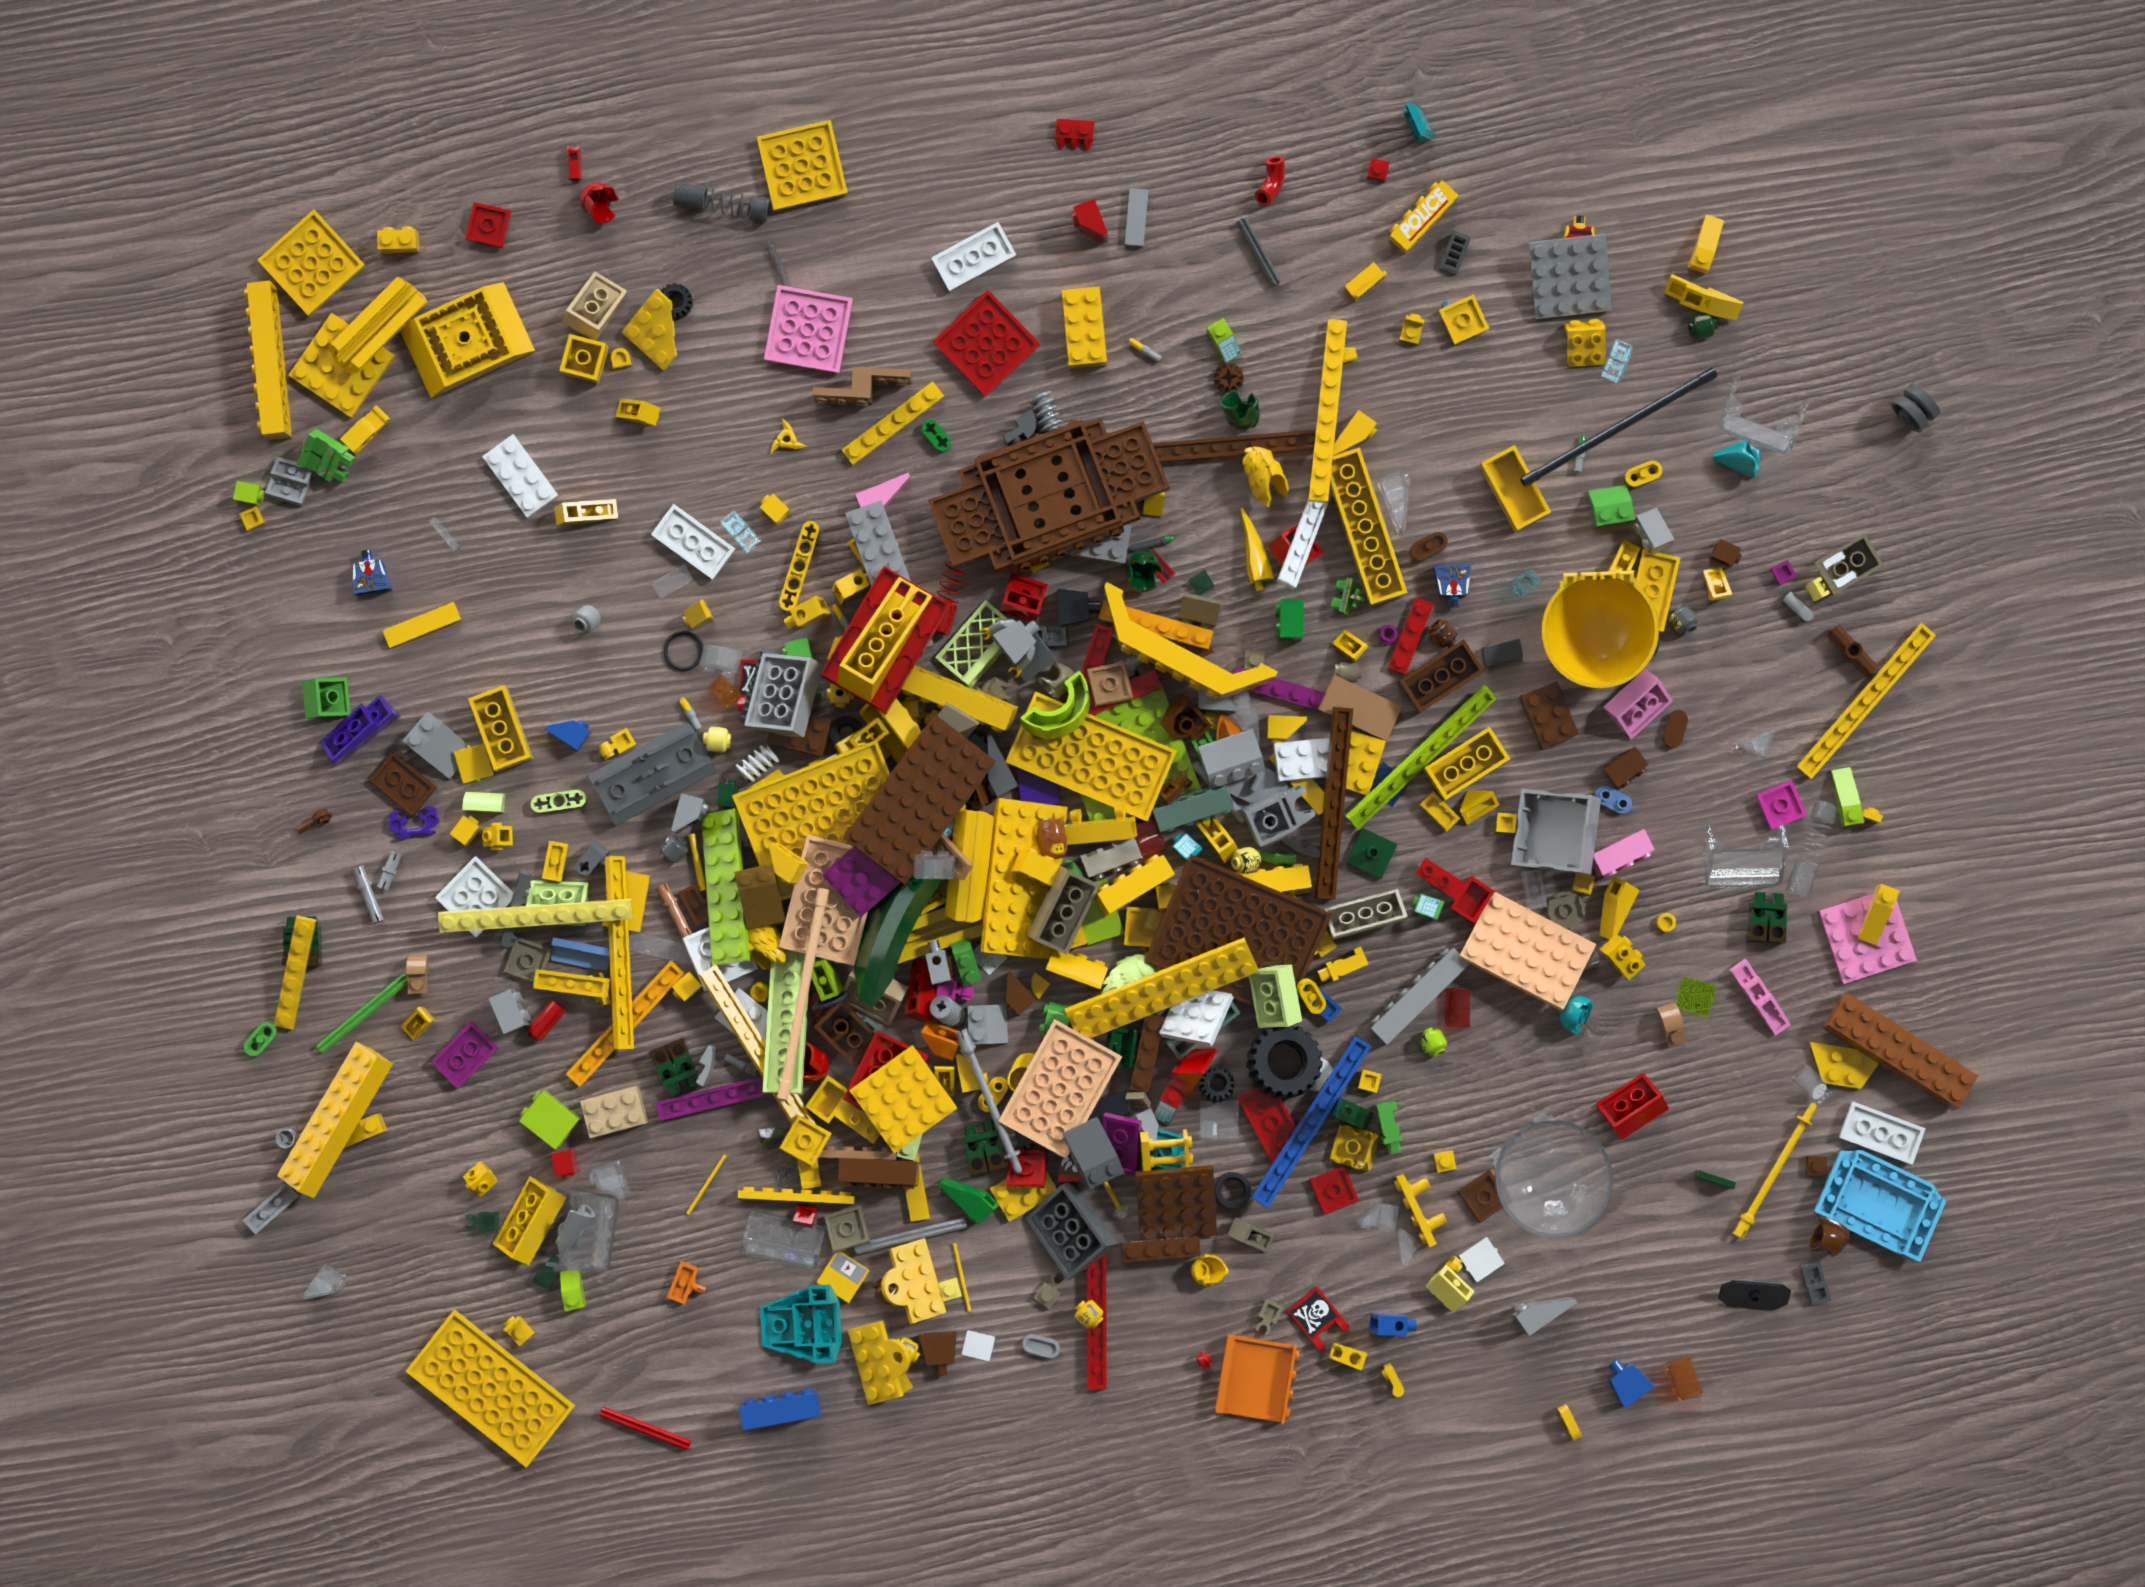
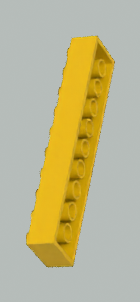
M842 636L835 638L827 658L828 660L830 659L832 653L834 652ZM916 665L902 687V693L908 696H920L921 701L929 704L935 702L938 704L937 707L941 709L948 702L979 721V724L992 725L991 729L998 732L1011 728L1018 710V706Z

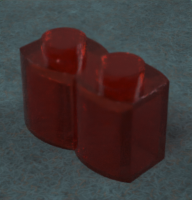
M1150 816L1148 822L1144 820L1137 821V836L1135 840L1142 859L1146 860L1156 854L1165 852L1164 848L1167 846L1163 836L1159 837L1156 830L1159 827L1156 819H1151Z

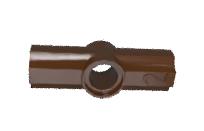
M1840 624L1826 635L1842 652L1843 657L1849 660L1865 678L1877 669L1878 665L1863 650L1861 644L1855 642ZM1850 646L1856 649L1855 656L1849 654L1848 649Z

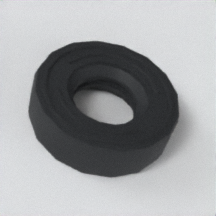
M851 716L837 718L830 727L829 736L831 742L835 745L842 741L839 731L844 726L851 727L854 733L862 728L860 722Z

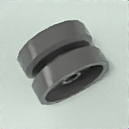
M1910 384L1903 391L1904 397L1898 396L1891 403V407L1904 424L1915 432L1920 433L1928 426L1927 420L1933 421L1940 414V409L1923 389L1915 384Z

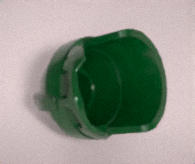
M1236 390L1227 392L1220 399L1221 408L1229 425L1238 430L1255 428L1260 418L1259 400L1253 393L1248 396L1247 401L1243 402Z
M1142 547L1140 550L1133 552L1125 563L1128 585L1132 590L1148 592L1156 588L1155 574L1157 571L1163 573L1157 557L1151 550Z

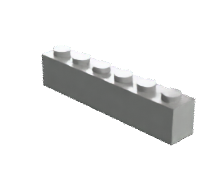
M1446 948L1439 955L1441 959L1437 963L1433 961L1426 967L1428 972L1423 976L1418 975L1411 982L1413 986L1409 990L1405 988L1398 995L1400 999L1395 1004L1391 1002L1385 1007L1386 1013L1381 1017L1377 1015L1370 1022L1372 1024L1370 1029L1385 1045L1392 1041L1469 965L1468 962L1459 958L1460 954L1454 948L1450 950Z

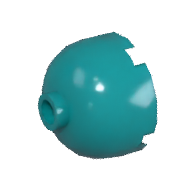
M1581 995L1571 996L1564 1010H1557L1560 1012L1559 1020L1563 1028L1575 1035L1579 1034L1582 1031V1028H1580L1581 1024H1586L1593 1008V1004H1591L1593 1000Z

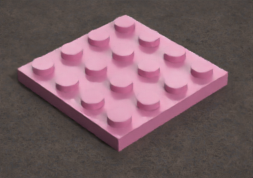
M778 285L764 361L839 374L853 298Z
M1873 894L1818 911L1842 984L1917 961L1897 900L1876 945L1857 939Z

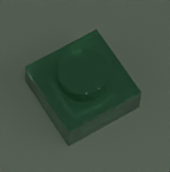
M1206 570L1189 579L1198 596L1215 587Z

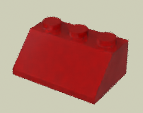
M1644 1072L1596 1103L1597 1108L1621 1141L1669 1110L1663 1095Z

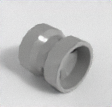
M293 1129L280 1130L276 1135V1143L281 1148L294 1147L299 1139L297 1132Z

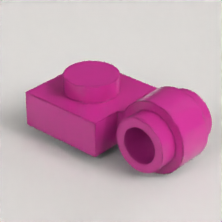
M954 980L938 984L936 997L947 996L955 1000L956 994L960 995L959 999L971 1001V997L974 995L973 985L964 986L962 984L961 987L957 988L958 981Z

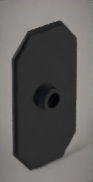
M1734 1279L1721 1285L1718 1299L1727 1306L1776 1310L1788 1304L1791 1290L1782 1283Z

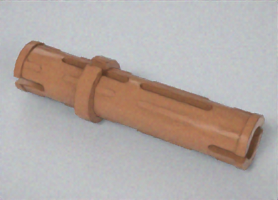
M666 882L656 887L664 902L663 906L667 908L681 939L693 934L668 883Z

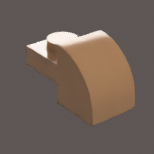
M429 955L408 956L406 964L408 994L428 993Z
M1676 1003L1657 1007L1667 1046L1672 1047L1686 1043L1685 1026Z

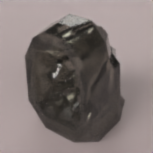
M769 1125L758 1128L757 1132L762 1148L771 1150L780 1147L789 1130Z

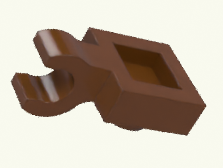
M1181 772L1174 781L1170 779L1161 788L1159 795L1171 804L1183 792L1182 788L1190 787L1193 782L1187 778L1184 772Z

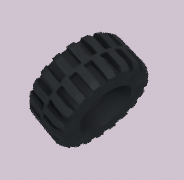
M1293 1025L1289 1027H1271L1259 1034L1251 1043V1048L1247 1053L1248 1061L1246 1062V1068H1249L1250 1071L1248 1073L1249 1078H1252L1255 1082L1253 1085L1256 1088L1259 1087L1262 1090L1261 1093L1271 1095V1098L1274 1099L1282 1098V1100L1295 1098L1307 1092L1316 1084L1315 1081L1321 1074L1320 1068L1323 1067V1061L1320 1059L1322 1051L1317 1048L1319 1045L1317 1040L1314 1041L1311 1038L1312 1034L1304 1032L1303 1028L1299 1026L1293 1027ZM1279 1044L1292 1046L1301 1058L1300 1072L1289 1080L1277 1078L1268 1066V1054L1274 1046Z

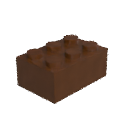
M1557 681L1519 697L1540 750L1579 735Z
M810 714L804 738L769 732L766 743L771 746L824 757L833 720Z

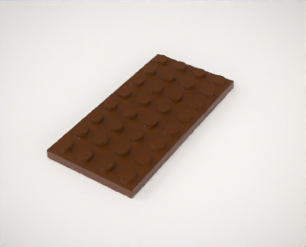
M934 714L842 838L905 885L996 761Z

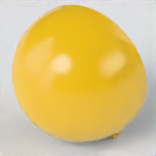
M1634 570L1620 571V575L1616 571L1582 572L1579 577L1577 573H1563L1560 589L1557 590L1549 601L1542 621L1544 648L1554 667L1569 680L1591 688H1610L1626 683L1636 677L1652 659L1659 639V620L1656 609L1647 593L1638 585V578H1634Z

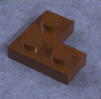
M696 883L678 892L696 927L709 920L707 899L704 900Z

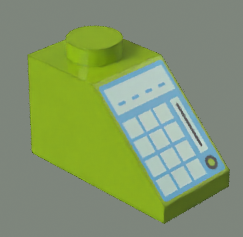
M1224 318L1207 327L1206 332L1225 363L1242 355L1234 334Z

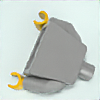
M1013 619L999 620L989 627L981 629L980 633L983 631L987 632L988 636L984 640L992 637L1012 663L1009 672L1015 669L1017 671L1015 678H1017L1022 670L1032 661L1036 650L1034 646L1036 640L1032 635L1040 630V628L1033 620L1024 626L1020 620L1016 622Z

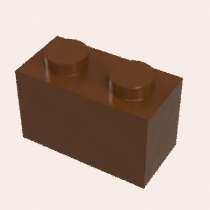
M1633 747L1602 771L1615 789L1619 786L1623 789L1631 783L1630 778L1634 775L1638 778L1647 771L1645 767L1649 764L1638 749Z

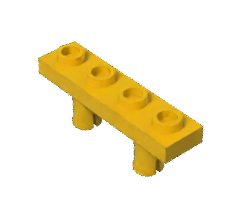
M1403 1173L1396 1175L1394 1184L1398 1192L1402 1191L1405 1198L1402 1201L1406 1209H1411L1413 1216H1411V1220L1414 1226H1419L1421 1230L1419 1237L1423 1245L1427 1244L1428 1247L1436 1245L1432 1230L1448 1222L1443 1213L1427 1220L1420 1210L1415 1197L1417 1194L1431 1188L1427 1178L1410 1185Z

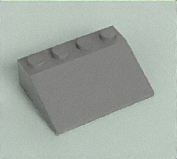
M763 653L744 726L784 736L804 738L822 664L810 657Z

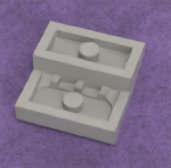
M277 457L271 471V479L265 495L303 506L313 470L307 467L301 468L296 465L297 462Z
M708 1045L699 1061L705 1065L696 1081L701 1086L707 1085L713 1072L716 1057V1047L713 1045Z

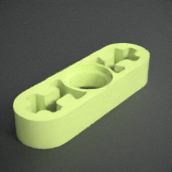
M581 790L537 795L531 800V808L537 813L579 808L586 804L587 796ZM577 793H579V796H583L580 804H577L576 801H569L571 805L567 806V794H569V798H575ZM557 796L564 798V804L561 807L554 805V798ZM547 797H550L552 808L548 809L549 805H543L542 809L539 810V807L535 806V803H538V799H541L542 802H548Z

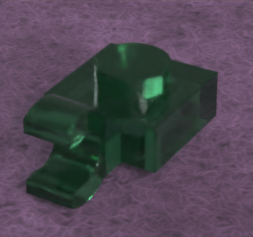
M553 1254L547 1266L541 1264L532 1282L549 1291L559 1274L554 1269L560 1258Z

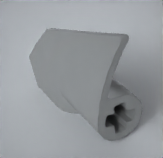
M583 1204L576 1212L569 1210L565 1222L559 1225V1235L555 1241L559 1253L570 1249L582 1236L583 1229L595 1217L594 1211L589 1206Z

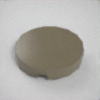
M1570 891L1560 892L1549 900L1547 916L1550 921L1566 929H1572L1583 920L1585 905L1576 894Z

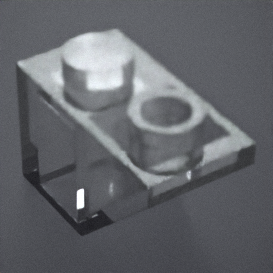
M1378 1203L1358 1217L1356 1223L1360 1224V1228L1371 1229L1372 1226L1379 1227V1231L1390 1233L1391 1229H1396L1399 1207Z

